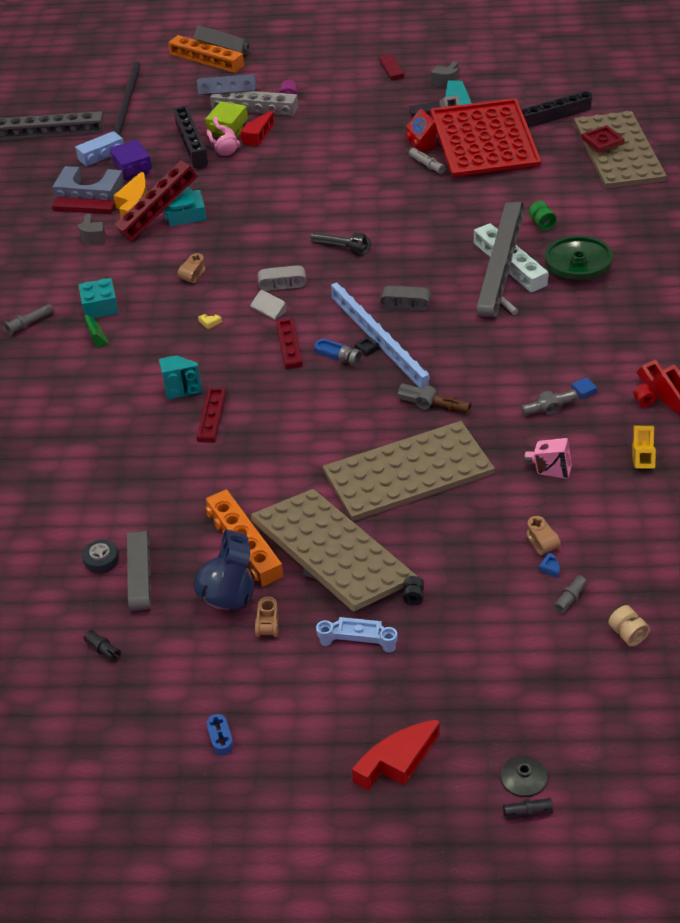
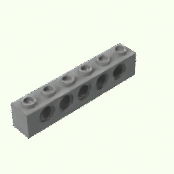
M237 91L212 93L210 97L212 110L220 101L247 106V113L265 114L273 111L274 115L294 116L298 108L297 94Z

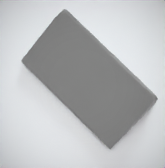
M260 290L250 305L251 308L274 320L287 312L286 303L283 300L263 290Z

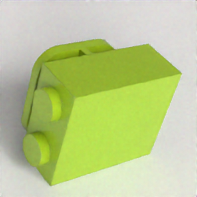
M220 101L205 119L207 130L211 131L213 137L220 138L225 135L213 123V118L216 116L219 125L231 128L237 138L243 129V124L248 119L247 106Z

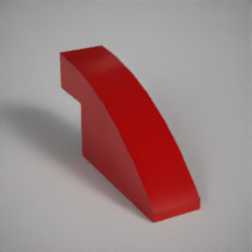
M655 359L641 366L636 373L643 383L651 387L652 392L661 402L680 414V371L674 364L663 370Z
M431 720L400 730L379 742L352 768L353 783L369 790L379 775L383 774L406 785L439 737L440 722Z

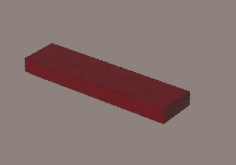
M56 197L52 209L54 211L112 214L116 205L115 200Z
M293 318L277 320L276 325L285 369L303 367Z
M208 388L196 436L197 442H216L227 394L226 388Z

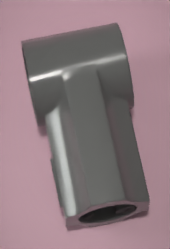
M402 383L399 387L398 398L414 402L420 409L427 410L432 405L437 391L431 386L418 388Z

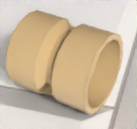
M628 605L618 608L610 616L608 624L617 634H620V637L629 646L638 645L650 632L649 625L642 618L638 617L637 613Z

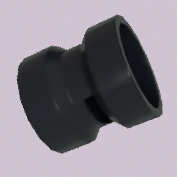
M418 576L405 578L403 601L409 605L421 604L424 597L423 579Z

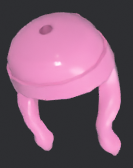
M215 116L213 123L225 135L221 136L217 141L213 139L210 130H207V135L210 142L214 145L216 153L221 156H229L236 151V148L240 147V142L231 128L219 125L218 119Z

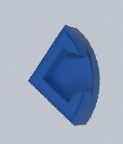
M548 553L539 565V571L558 578L560 565L556 557Z

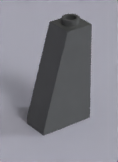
M197 25L194 39L197 41L237 51L247 56L250 50L251 43L246 39Z

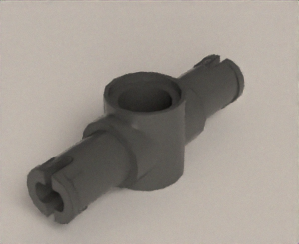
M574 389L561 394L545 391L540 394L536 402L522 405L521 409L524 417L538 412L554 415L559 412L564 404L577 401L578 397Z

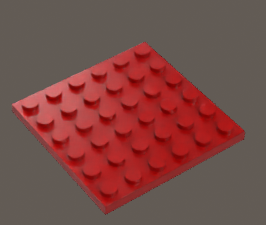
M517 98L430 109V115L436 122V133L452 177L541 166L540 156Z

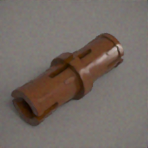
M436 394L433 399L434 406L448 408L449 411L456 410L469 414L472 406L471 402L458 400L453 396L449 398Z

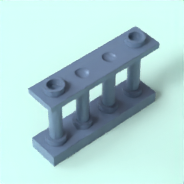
M255 74L197 79L198 94L257 89Z

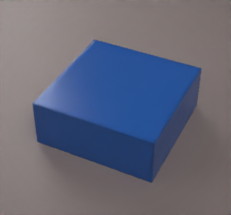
M587 377L571 385V389H574L581 399L597 393V387Z

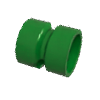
M537 201L530 207L528 214L539 229L546 231L554 227L557 222V216L544 201Z

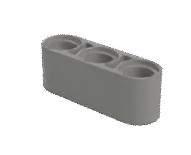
M302 266L268 268L258 272V286L263 291L300 288L306 284V272Z

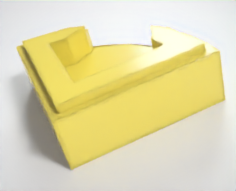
M204 314L198 316L199 322L207 329L222 323V318L218 315L207 316Z

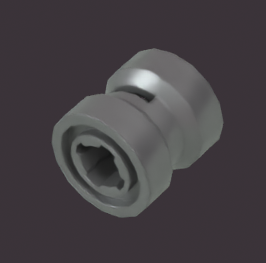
M346 345L340 349L338 355L339 362L349 363L354 367H357L362 359L361 350H353Z

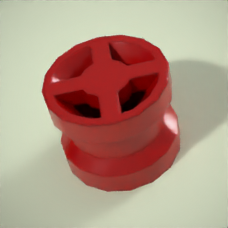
M641 384L633 391L639 406L643 408L651 406L656 401V396L648 384Z

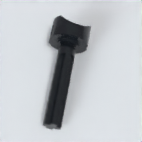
M315 232L310 236L311 242L350 247L352 254H367L371 247V241L364 233L355 232L351 238Z

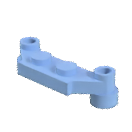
M339 617V621L334 623L324 620L316 625L317 636L320 643L324 646L330 645L335 639L378 643L385 652H393L396 649L397 631L392 627L384 628L382 621Z

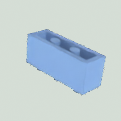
M113 131L75 146L78 160L87 167L111 157L109 148L123 144V138Z

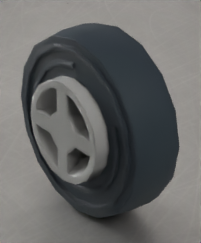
M109 540L94 541L84 548L82 553L83 563L92 572H106L117 564L119 560L118 548Z

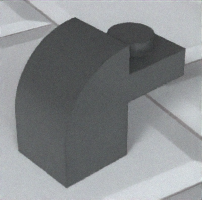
M453 61L448 67L437 65L431 71V85L447 87L448 81H458L460 73L459 62Z
M85 214L82 224H78L82 242L89 245L105 244L106 234L103 222H93L91 214Z

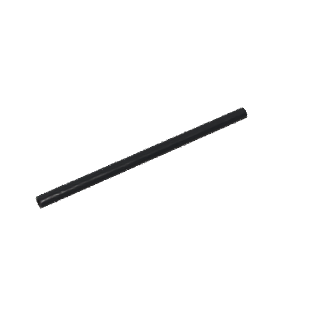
M139 62L134 63L113 130L119 136L141 67Z

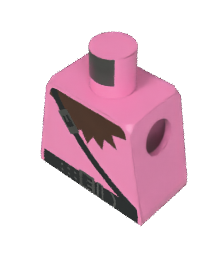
M568 438L538 441L535 452H525V463H535L537 473L540 475L569 479L572 463Z

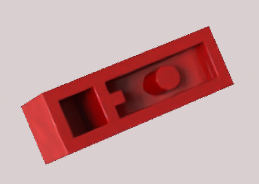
M269 111L245 125L240 132L242 144L260 146L275 124L273 111Z

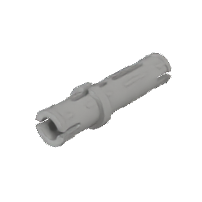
M416 148L410 149V157L426 165L429 170H434L438 174L444 173L445 165L439 163L435 158H431L418 151Z

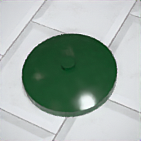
M568 236L551 243L545 252L547 268L554 274L567 279L584 280L598 277L607 272L613 262V252L608 244L589 236Z

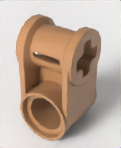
M199 253L192 254L180 266L177 273L178 278L190 283H196L199 277L205 273L203 255Z
M540 516L529 518L527 538L540 555L560 548L561 542L558 535L550 528L544 518Z
M264 597L258 602L257 618L255 621L256 637L261 635L278 637L279 615L277 602L273 597Z

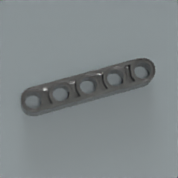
M148 530L127 533L130 612L150 610L151 571Z

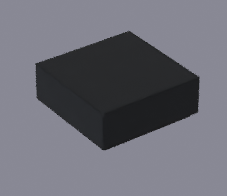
M366 336L354 344V349L361 350L362 354L367 357L379 349V343Z

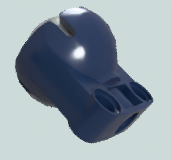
M226 529L223 534L218 557L204 563L196 574L194 581L196 595L200 598L203 597L210 606L216 609H239L242 606L246 607L252 599L254 579L247 567L250 559V546L247 534Z

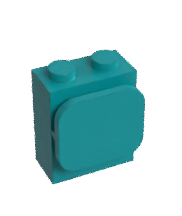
M187 187L163 210L165 221H168L170 226L207 220L200 190L192 191L190 187Z

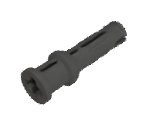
M48 303L24 316L18 315L16 319L4 322L6 332L12 336L14 332L21 329L25 330L29 324L53 314L54 309H50L52 305Z

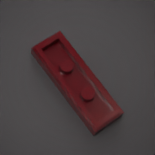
M393 54L379 56V61L391 81L404 78V73Z

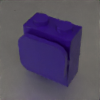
M138 140L109 148L111 160L117 167V170H122L125 181L132 180L140 172H143L144 175L150 173L152 169L150 156Z

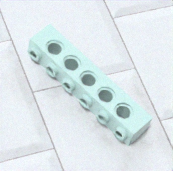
M491 223L474 230V244L489 257H491L498 229ZM516 245L508 273L531 293L548 286V271Z

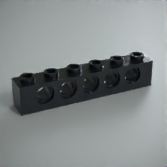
M187 105L173 108L175 124L193 168L208 165L206 148Z

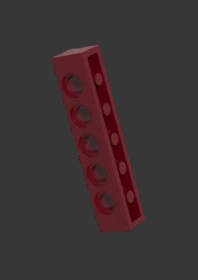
M180 160L114 226L122 236L132 242L198 175L189 164Z

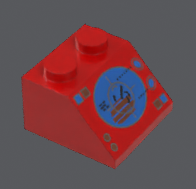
M419 109L406 126L407 133H405V137L414 148L423 153L436 149V122L423 109Z

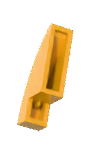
M140 172L114 195L115 205L120 211L121 218L147 193L143 172Z

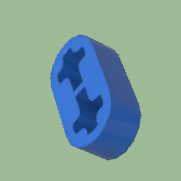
M214 714L207 720L210 740L215 753L226 755L233 749L230 729L223 715ZM219 723L221 730L217 731L214 724ZM223 738L226 745L221 746L219 739Z

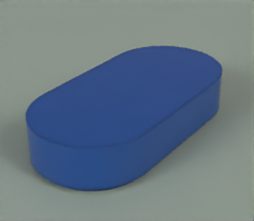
M319 339L314 344L317 354L334 360H338L340 349L344 346L328 339Z

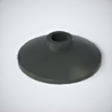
M524 755L515 756L506 761L500 774L501 782L505 789L513 795L520 797L537 795L545 788L548 779L547 770L539 760Z

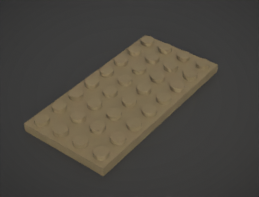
M632 111L574 118V125L580 137L582 133L608 125L625 139L623 145L600 153L582 140L605 189L666 181L667 175Z
M459 421L324 465L323 472L351 521L354 522L495 474V468L463 422Z
M314 489L251 514V521L353 612L402 589L405 578L417 576Z

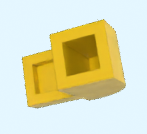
M633 426L632 457L635 468H655L654 426Z

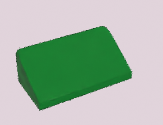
M86 314L84 317L87 329L95 346L98 348L108 345L100 324Z

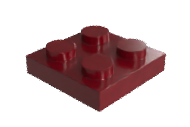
M608 125L582 133L581 139L598 153L623 145L625 141L622 136Z

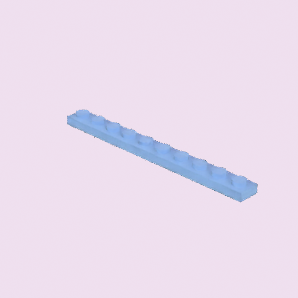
M338 283L332 284V299L372 340L379 343V347L419 388L429 386L430 377L428 372L424 371L418 362L414 361L409 353L404 351L399 343L395 342L390 334L385 332L381 325Z

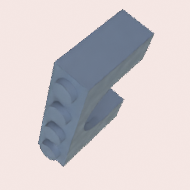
M65 166L53 185L55 199L56 197L114 200V195L124 185L122 170L108 169L99 182L92 185H79L82 181L79 167Z

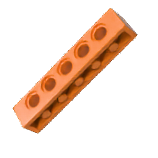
M179 35L168 42L170 55L236 73L244 66L243 53Z
M226 489L206 498V514L209 518H213L217 530L221 529L222 534H224L226 529L247 534L250 546V559L247 567L254 581H258L261 587H264L283 578L282 563Z

